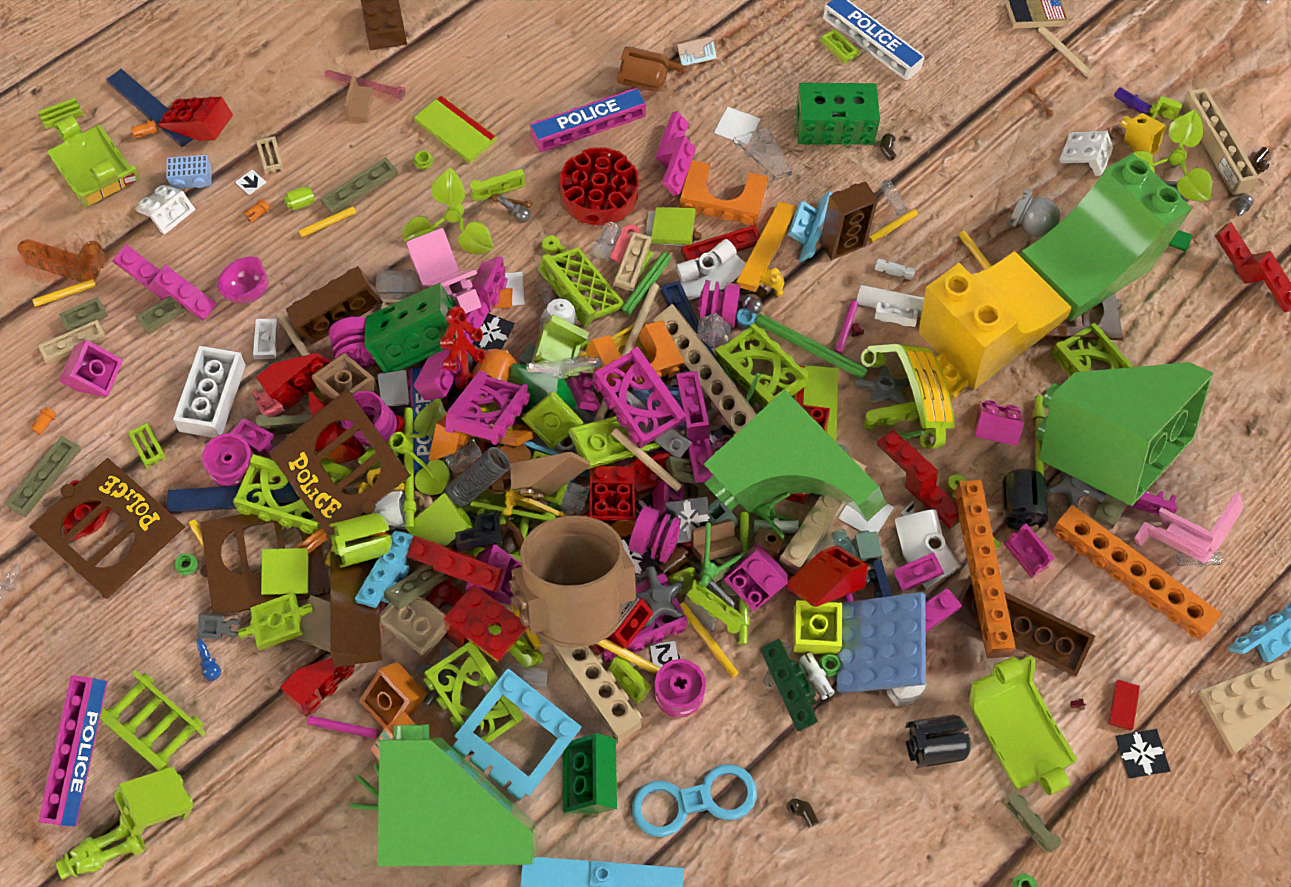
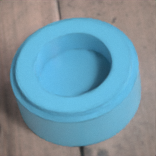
M742 308L736 314V324L742 329H748L751 324H755L756 314L749 313L747 308Z

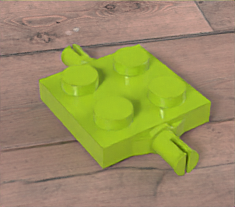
M292 592L251 607L252 619L250 626L238 629V635L242 639L253 634L256 646L260 651L302 636V616L315 612L314 606L310 603L298 607L296 595Z

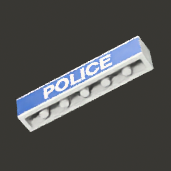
M832 0L825 6L824 20L906 81L922 68L924 55L862 9L858 8L850 0Z

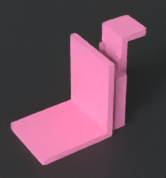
M443 228L406 242L423 289L441 283L452 301H457L458 305L464 309L465 314L481 307L476 290L470 289L473 287L470 279H466L477 274L476 270L458 269Z
M1235 493L1211 532L1161 507L1159 513L1162 526L1167 530L1161 527L1156 528L1144 522L1135 536L1136 545L1141 547L1149 535L1204 564L1208 563L1212 553H1216L1243 510L1241 494Z

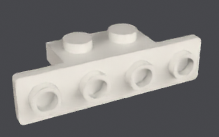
M861 285L857 302L858 305L876 308L874 319H879L882 322L898 323L902 326L915 327L917 317H921L924 298Z

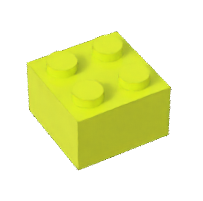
M796 600L793 610V653L839 654L842 647V603L827 602L821 606L814 607L806 601Z

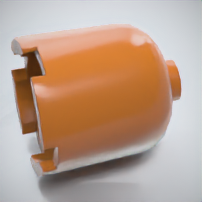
M489 349L485 352L486 357L483 362H477L471 372L473 377L479 371L487 372L488 377L509 382L511 366L513 363L517 364V362L506 350Z

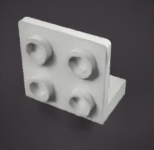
M1108 132L1070 133L1059 159L1060 162H1089V166L1093 169L1095 176H1101L1113 149Z
M168 185L157 187L154 190L155 193L150 197L143 198L139 205L135 207L137 212L149 216L163 234H166L195 211V208L182 190Z

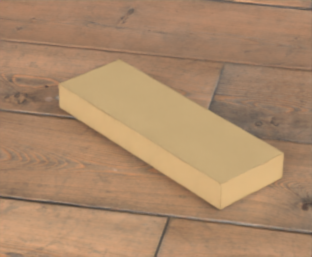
M636 232L632 233L615 277L614 286L629 291L634 290L651 245L652 237Z
M97 319L38 345L44 361L49 365L71 355L74 345L84 340L96 344L107 339Z

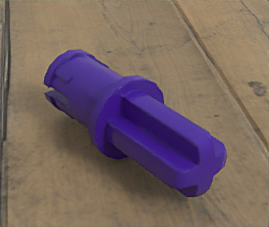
M1119 87L1114 93L1115 98L1127 104L1128 108L1131 107L1139 113L1147 114L1152 106L1139 99L1137 94L1133 95L1122 87Z

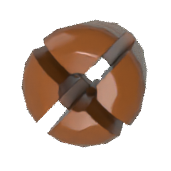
M630 46L624 47L621 56L620 72L617 75V83L652 92H657L663 88L669 66L667 57L661 53Z
M502 444L495 446V448L502 450L506 454L510 463L526 461L532 458L530 450L524 444L517 447ZM490 451L491 453L495 454V455L500 459V461H501L502 464H503V468L505 469L504 463H503V461L501 460V458H500L496 453ZM490 454V456H492L498 462L500 468L502 469L499 461L493 455ZM510 469L487 487L488 493L498 495L510 489Z

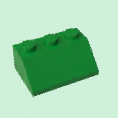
M516 363L512 364L509 383L520 386L527 384V393H530L529 402L526 406L522 407V413H527L552 391L572 410L577 405L561 373Z
M594 733L572 740L563 751V813L591 814L617 809L616 738Z

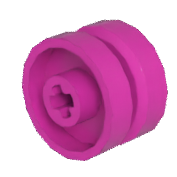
M232 433L221 434L206 444L202 453V462L213 481L220 487L240 486L254 453L247 441L241 436Z
M677 659L667 662L660 668L655 679L654 696L655 702L661 711L668 716L676 718L688 717L697 712L703 703L706 689L705 675L700 667L692 661Z

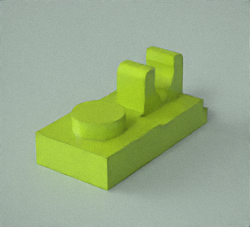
M616 656L608 670L613 674L616 682L639 704L645 699L652 686L637 671L639 667L637 665L632 667L628 660Z

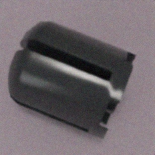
M1016 469L1004 476L1002 480L1003 521L1008 523V528L1019 530L1025 524L1029 527L1039 525V528H1042L1048 523L1046 479L1041 472L1030 469Z
M951 714L906 722L905 728H909L910 735L909 740L906 741V747L910 761H916L918 765L916 769L960 762L969 756L972 745L971 736L968 733L964 734L969 729L966 722L960 716Z

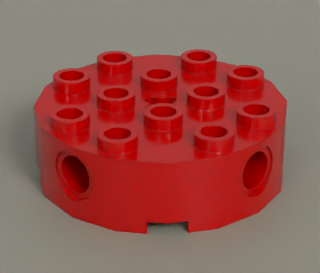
M607 147L582 150L581 154L576 155L574 158L571 157L565 162L560 173L561 202L566 211L582 223L593 226H607L616 223L629 215L634 210L638 201V171L635 165L627 160V156L620 151Z

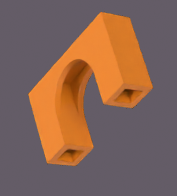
M692 160L680 197V207L695 208L696 213L757 226L767 188L768 176L749 172L743 193L732 200H721L712 196L706 188L710 174V164Z
M663 320L646 324L638 334V337L648 354L650 365L660 379L667 375L669 377L675 376L680 372L679 369L685 362ZM610 335L592 339L585 349L595 371L622 357ZM628 363L619 368V370L626 374L632 365ZM609 374L606 377V381L612 387L616 383L611 379L618 378L621 381L623 380L616 374ZM640 377L637 378V382L632 378L637 384L644 383Z

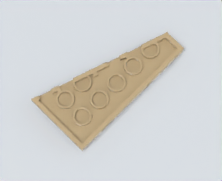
M1291 657L1198 692L1232 756L1291 704Z

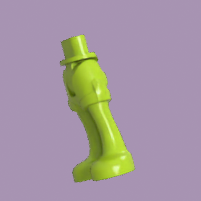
M121 814L119 818L120 826L115 830L95 839L88 837L82 840L77 847L64 854L65 858L55 862L59 875L63 880L71 875L77 877L79 874L94 873L101 870L105 862L122 854L133 852L135 855H140L146 851L141 835L132 838ZM128 837L125 842L108 850L102 851L104 847L120 839Z

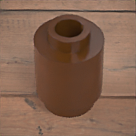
M682 545L679 548L676 546L666 563L658 561V567L668 577L689 563L687 558L690 555Z

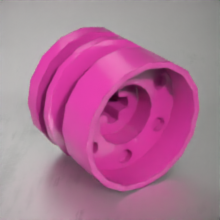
M705 280L698 306L699 323L705 324L706 315H711L710 325H713L716 316H720L721 326L734 328L740 285L727 283L724 292H721L719 282L716 281L715 289L710 290L711 281Z
M344 318L335 322L330 327L328 333L334 359L345 353L363 369L372 366L376 362L364 346L366 318Z
M360 391L355 393L354 399L385 441L388 442L397 428V419L394 412L374 392ZM341 421L346 429L353 425L351 421ZM360 430L353 435L362 445L372 447Z
M644 506L634 526L629 542V551L643 555L648 547H651V559H655L659 551H661L659 562L666 563L678 542L681 519L675 517L670 526V514H666L662 522H659V510Z

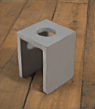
M406 371L378 374L380 398L388 407H391L395 416L404 417V409L408 408L407 404L410 403Z
M712 580L709 581L706 588L734 608L735 603ZM686 594L685 603L695 616L710 631H713L716 623L715 618L710 616L704 607L694 604Z

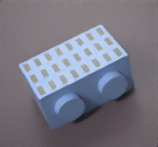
M207 155L167 158L166 178L171 187L183 189L211 186L212 167Z

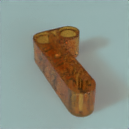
M30 239L21 241L17 247L18 252L27 265L81 283L91 279L95 281L107 261V256L97 241L87 242L79 254Z

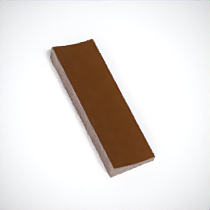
M330 551V652L334 667L382 661L380 602L376 608L357 603L355 600L378 558L340 568L339 565L343 564L341 556L335 555V552Z
M969 575L957 599L962 607L952 614L951 617L981 631L971 576ZM1004 592L1015 648L1073 677H1077L1095 635Z

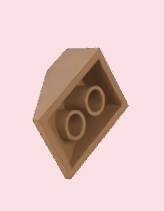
M573 452L510 463L511 490L533 500H542L544 496L552 495L590 467V461Z

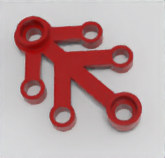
M455 306L447 312L446 319L449 327L441 338L440 345L443 349H451L448 357L443 362V367L446 371H455L457 369L458 362L456 358L457 355L459 356L461 372L455 377V385L458 389L465 390L474 378L469 373L466 351L472 356L474 362H483L486 353L483 349H476L466 339L463 330L469 334V338L472 341H481L483 331L480 328H474L466 320V314L462 307Z

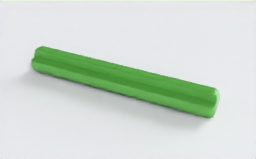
M666 252L660 254L622 306L623 314L630 316L649 291L651 284L655 283L671 261L669 254Z

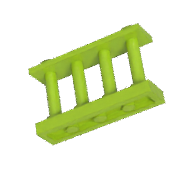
M478 499V502L471 501L473 510L478 511L477 515L498 511L500 525L505 524L508 517L521 519L519 529L524 540L527 536L530 521L543 524L556 518L555 514L543 512V515L514 509H512L510 516H505L503 514L504 507L491 505L490 501ZM502 542L495 545L501 548ZM478 547L471 551L461 552L476 557L477 553L484 550V548ZM514 548V551H511L509 555L521 562V549L516 550Z
M134 670L132 674L139 682L112 709L109 708L106 711L102 707L100 720L156 770L161 771L170 768L167 765L170 761L168 758L194 731L202 737L206 735L202 729L204 724L195 715L190 718L152 684L155 681L144 672L141 675ZM147 688L155 696L129 723L125 722L122 725L118 721L120 718L119 714ZM163 702L171 711L145 738L142 736L138 739L134 736L137 732L135 729ZM179 716L188 725L162 752L159 751L155 754L150 750L153 747L152 743Z

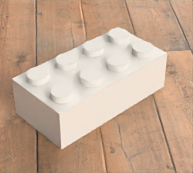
M199 346L173 418L179 432L213 438L223 434L246 366L241 353Z

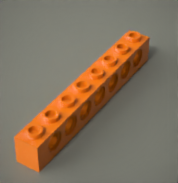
M959 481L954 494L986 658L1009 657L1015 649V642L982 481Z
M1074 505L1069 507L1053 528L1052 532L1055 533L1057 538L1066 541L1074 547L1077 553L1085 555L1095 566L1104 569L1114 580L1123 583L1133 594L1142 597L1152 608L1161 611L1171 622L1184 628L1190 636L1201 641L1222 615L1217 609ZM1075 530L1080 531L1082 535L1077 534ZM1093 543L1098 544L1101 549L1096 548ZM1112 557L1117 558L1119 562L1114 561ZM1130 570L1136 572L1138 576L1133 575ZM1149 584L1154 585L1157 590L1152 589ZM1168 598L1173 599L1175 604L1171 603ZM1187 612L1192 613L1195 618L1190 617Z

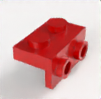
M670 452L654 454L651 458L667 471L666 460L671 456ZM635 459L629 463L630 467H634L636 495L653 491L662 480L640 459Z

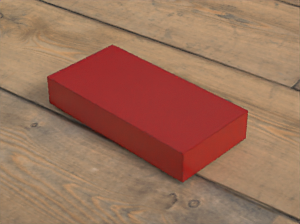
M1116 680L1108 725L1130 731L1134 729L1140 691L1139 685Z

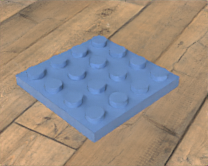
M918 592L842 603V647L839 654H837L840 660V666L837 670V692L842 694L926 685L924 593Z

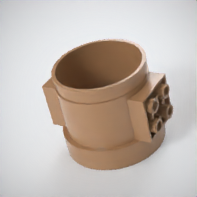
M559 517L536 527L527 535L522 544L520 552L521 567L511 570L512 580L509 583L514 597H511V601L515 611L519 610L522 625L527 626L531 634L538 633L548 642L562 647H586L606 639L616 630L620 622L621 604L636 599L635 566L624 550L620 536L606 523L590 517ZM571 584H582V585H575V586H566V585H571Z

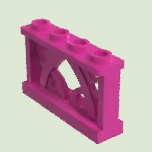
M638 347L607 366L594 371L592 378L594 388L602 393L607 407L614 410L617 421L622 427L625 426L629 432L630 440L637 444L639 448L644 447V445L684 423L686 414ZM631 363L632 366L626 374L619 370V368ZM609 374H616L623 380L621 381L618 378L611 379L616 383L612 387L606 381V377ZM640 377L644 383L637 384L632 378L637 382V378ZM629 385L637 390H650L651 394L647 400V410L638 409L627 404L626 395ZM652 401H657L660 405L658 407L654 405L655 410L652 408ZM669 417L670 421L658 427L657 419ZM648 419L652 420L653 429L651 432L644 433L638 427V423H643L646 428Z
M479 371L447 411L445 431L453 434L455 431H460L492 440V444L496 445L501 438L505 437L508 427H512L515 417L521 414L522 407L528 404L530 393H527L528 385L523 384L520 386L488 377L487 372ZM494 401L500 410L482 413L480 407L476 404H487Z
M665 573L657 576L661 585L669 586ZM649 580L636 585V593L646 591L649 588ZM674 597L673 605L684 614L676 597ZM662 614L655 619L651 626L644 627L629 647L625 649L632 653H638L644 649V646L650 643L658 644L670 634L678 635L687 627L688 619L684 614L683 617L675 618L674 621L666 624L662 619L664 617L669 618V615ZM603 648L604 651L601 653L605 663L610 661L612 663L614 658L618 656Z

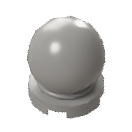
M1026 188L1023 192L1026 197L1022 196L1011 216L1014 220L1011 219L1008 225L1016 228L1017 224H1021L1023 229L1030 235L1044 236L1059 224V208L1049 198H1033V191Z

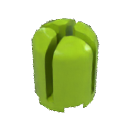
M378 513L329 524V527L334 526L335 535H331V541L335 555L341 556L343 564L339 565L340 568L382 557L391 549V535H382L345 544L346 541L389 530L386 520Z

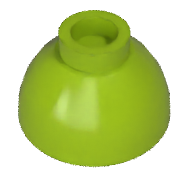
M691 566L668 576V583L672 585L678 581L684 582V587L680 592L681 595L686 594L689 585L694 579L696 580L695 568Z

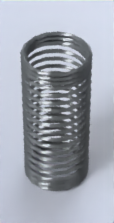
M490 447L446 485V493L450 500L457 506L465 507L510 469V462L506 454L498 448ZM490 451L496 453V454L501 458V460H502L503 463H504L505 469L503 468V464H502V462L500 461V459H499L495 454L491 453ZM490 454L493 455L499 461L502 469L500 468L498 462L492 456H490ZM451 485H452L453 490L455 491V493H456L460 498H462V499H464V500H466V501H462L461 499H459V498L453 493L452 488H451ZM454 485L456 486L457 490H458L463 496L466 497V499H465L464 497H462L460 494H458V492L456 491Z

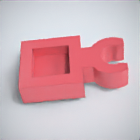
M253 390V394L258 400L255 403L263 415L271 418L285 411L282 404L269 397L265 390L263 393H257L256 390Z

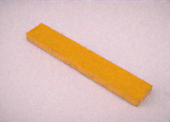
M778 202L736 284L740 285V288L756 292L793 220L797 206Z

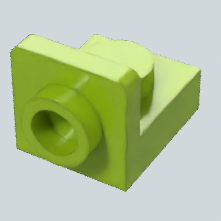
M1160 96L1157 103L1153 102L1149 113L1152 114L1151 118L1153 119L1160 115L1175 120L1183 103Z

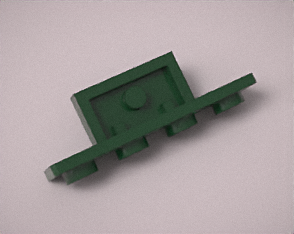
M780 639L762 647L760 651L796 730L801 732L818 723V718L812 708V705L817 703L814 698L816 692L813 686L806 681V671L803 665L789 658Z

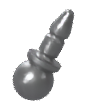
M1248 194L1239 196L1236 204L1238 217L1244 215L1252 207V196Z
M497 196L499 202L512 211L511 216H515L518 222L526 223L529 221L531 215L527 208L521 207L520 204L515 206L507 198Z
M739 293L738 302L742 304V308H747L749 313L759 314L762 311L763 305L759 299H752L750 295L745 297Z

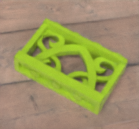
M754 323L724 346L720 345L715 349V357L719 365L723 369L727 366L732 378L747 393L755 378V375L751 374L753 369L752 359L773 361V377L760 374L751 396L763 409L781 393L779 392L773 396L777 387L782 389V391L785 389L793 396L802 388L808 386L809 375L806 369L798 366L790 354H786L775 340L772 341L767 336L763 328L757 327ZM751 339L759 345L753 346L751 342L750 350H746L744 346ZM740 347V352L731 354L733 351ZM745 360H747L749 364L747 367H743L741 365L742 363L746 364ZM787 374H790L795 379V382L790 385L782 384L779 381H790L789 378L785 377ZM766 380L765 385H762L759 381Z
M1092 323L1089 327L1067 340L1057 343L1051 353L1053 358L1070 377L1075 372L1089 371L1091 367L1090 358L1109 363L1110 369L1134 367L1131 361L1125 358L1118 350L1116 344L1112 343L1103 333V330L1095 323ZM1093 330L1100 338L1099 340L1091 339L1096 346H1092L1089 342L1087 349H1085L1083 346L1084 339H1080L1081 337H1076L1075 335H1085ZM1077 344L1078 350L1071 351L1069 349L1070 347ZM1085 360L1086 366H1084L1081 362Z
M253 454L236 498L233 500L237 511L244 515H250V513L258 515L264 521H278L284 527L291 528L295 526L307 534H312L321 528L315 518L308 520L302 517L304 512H308L311 515L302 499L279 507L273 499L270 490L280 489L287 485L289 481L274 460ZM257 471L261 472L260 484H252ZM274 477L281 478L278 484H269V482L275 483L273 481ZM331 478L333 482L337 485V480L335 478ZM262 489V492H256L252 496L259 498L257 503L247 501V494L250 491Z
M470 641L425 671L424 675L426 678L423 679L429 690L432 691L434 689L439 697L436 700L443 710L448 709L452 715L449 719L456 730H459L465 723L460 715L469 718L475 711L460 705L463 681L472 686L488 684L490 689L486 692L485 698L499 680L477 646ZM464 653H467L469 656L460 670L450 664ZM443 669L452 670L457 674L456 679L450 675L444 676L449 679V684L446 686L438 681V674ZM475 671L480 674V678L477 681H473L466 676L467 672L471 677ZM452 691V703L445 692ZM503 694L498 699L497 705L492 707L493 711H489L483 718V720H488L490 728L489 733L485 737L479 738L487 744L525 718L517 705ZM509 715L511 721L495 731L493 719ZM483 720L479 723V726L481 727V730H482L483 727H484V721H483Z

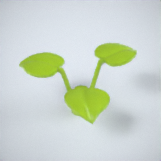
M1192 110L1176 118L1169 127L1171 140L1175 143H1180L1179 148L1174 149L1169 157L1153 162V156L1150 152L1137 151L1133 154L1146 161L1154 173L1155 169L1153 166L1167 161L1176 166L1181 165L1185 176L1177 182L1180 194L1192 201H1207L1211 199L1213 184L1210 173L1202 168H1194L1188 174L1184 162L1187 158V152L1183 149V145L1195 147L1203 136L1202 120L1197 111Z
M451 167L438 176L431 187L435 200L442 204L447 203L448 209L445 215L431 226L428 218L416 216L407 222L402 231V239L407 242L432 232V229L436 228L446 219L452 223L459 221L462 233L458 236V243L462 249L472 254H484L494 249L491 234L484 224L473 221L464 228V218H462L464 207L461 203L465 198V189L461 179Z
M439 398L426 405L417 415L414 429L421 434L395 432L387 442L396 456L399 453L409 454L423 467L415 476V485L420 492L426 495L441 494L446 490V485L450 480L449 469L439 459L430 461L426 465L412 452L413 441L410 438H425L427 434L430 437L434 436L436 423L447 414ZM370 447L358 459L361 465L376 453L374 448ZM381 460L376 462L367 471L381 468Z

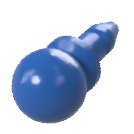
M198 638L197 649L203 660L200 663V666L203 667L202 675L208 681L217 680L221 675V668L215 663V658H210V653L203 640Z

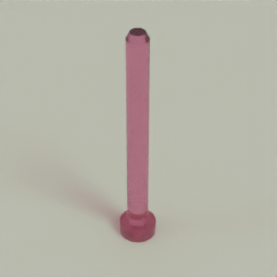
M331 70L325 71L327 78L346 83L351 82L352 76ZM357 78L358 86L372 87L376 91L395 95L396 99L402 100L405 96V87L403 86L395 88Z

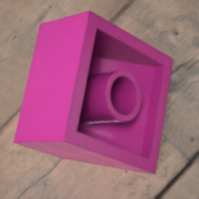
M84 340L74 345L59 381L79 392L108 397L123 360L94 343Z

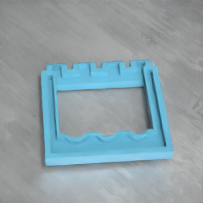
M507 669L454 737L457 741L452 748L463 757H466L470 751L474 752L469 761L482 772H485L490 765L493 769L487 776L501 787L509 780L511 784L506 791L520 801L525 794L531 795L582 726L510 669ZM502 694L558 738L532 773H530L529 777L473 733L490 709L501 698Z

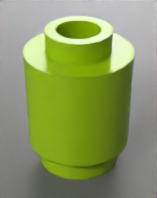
M302 186L286 192V197H283L287 208H292L293 211L310 206L312 202H315L310 186Z

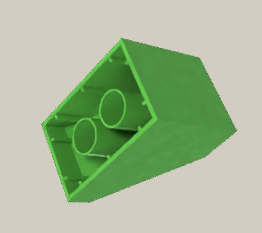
M1184 362L1075 372L1061 386L1053 383L1047 390L1042 402L1043 407L1049 409L1048 416L1043 419L1036 433V439L1042 441L1039 460L1133 506L1195 438L1213 372L1193 363Z
M428 724L393 726V738L380 740L377 866L533 865L537 855V824L442 738H429Z

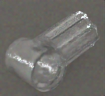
M605 223L598 240L595 239L592 244L591 257L611 262L610 256L621 233V228L616 223Z
M509 663L502 670V675L507 669H510L532 688L546 690L548 669L525 668L516 663Z

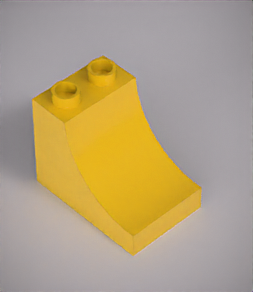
M1014 251L995 265L975 274H970L958 263L929 284L925 290L919 334L938 354L942 353L943 358L949 364H952L954 369L959 371V375L964 380H967L968 385L975 390L1068 319L1072 307Z

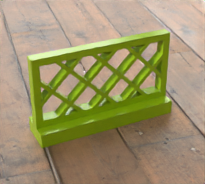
M579 247L552 257L549 253L541 257L537 270L560 299H565L574 306L577 320L583 327L589 326L592 320L620 310L624 305L622 299ZM576 255L581 260V263L571 260L570 257ZM556 262L566 264L565 268L559 267ZM568 265L579 268V273L568 270ZM582 269L589 271L592 274V277L585 274H581ZM566 275L577 278V282H572ZM580 279L591 282L590 287L579 284ZM594 284L602 286L604 291L593 288ZM579 290L588 292L589 296H583ZM592 294L603 297L602 301L592 299ZM606 298H607V299H611V300H613L616 304H615V305H611V304L605 303V300H606ZM591 305L601 307V309L596 312Z

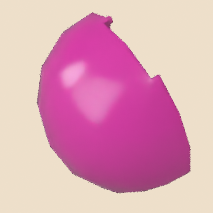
M248 256L237 259L230 263L218 278V289L221 295L229 301L239 304L255 302L264 295L269 287L267 273L258 257Z

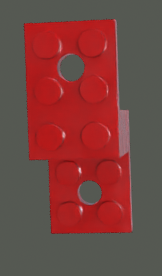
M445 580L437 585L425 598L439 610L443 605L452 606V609L443 618L447 631L443 637L459 649L470 641L498 663L528 629L527 626L522 625L518 616L474 584L464 594ZM493 625H498L502 628L501 632L497 635L490 634L488 630Z

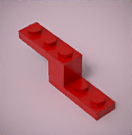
M1233 223L1225 224L1214 236L1244 283L1263 280L1284 313L1290 312L1291 282L1272 252L1267 251L1252 255Z
M894 429L877 440V446L906 472L905 488L926 508L937 510L939 520L949 529L960 522L957 504L936 485L938 470Z
M414 535L406 556L433 566L434 570L496 592L504 569L477 560L475 556L458 552V550Z

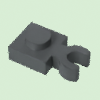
M200 613L197 637L221 639L222 633L229 637H237L239 632L232 631L230 625H238L240 620L232 618L228 621H223L224 615Z

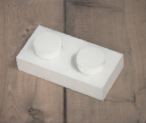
M277 318L256 319L254 359H276Z

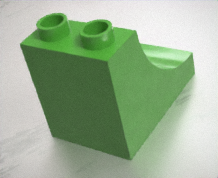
M1132 153L1106 168L1082 201L1051 231L1022 250L1020 257L1072 307L1068 316V320L1071 322L1151 271L1192 210V207L1181 198L1180 193L1175 188L1168 186L1150 169L1146 161Z
M785 389L704 463L713 474L705 482L706 486L730 511L740 503L750 513L761 504L786 492H790V494L814 493L832 497L843 502L868 522L887 504L880 487Z

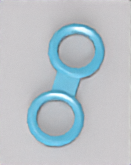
M733 764L720 765L711 769L704 777L702 785L680 790L676 785L667 781H652L643 785L635 793L631 804L632 817L636 825L645 834L654 837H667L676 833L684 825L687 815L705 810L723 820H737L747 815L754 807L757 798L756 784L752 776L745 769ZM722 775H734L744 782L747 788V798L741 807L734 810H726L714 803L710 788L716 778ZM654 791H664L675 798L678 804V814L671 824L656 827L644 819L641 813V804L648 794Z

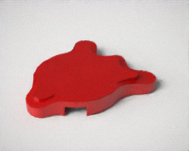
M74 480L70 484L75 487L80 481ZM88 502L74 508L63 522L65 528L64 535L73 529L101 502ZM107 508L71 541H76L83 536L98 531L105 523L111 509Z

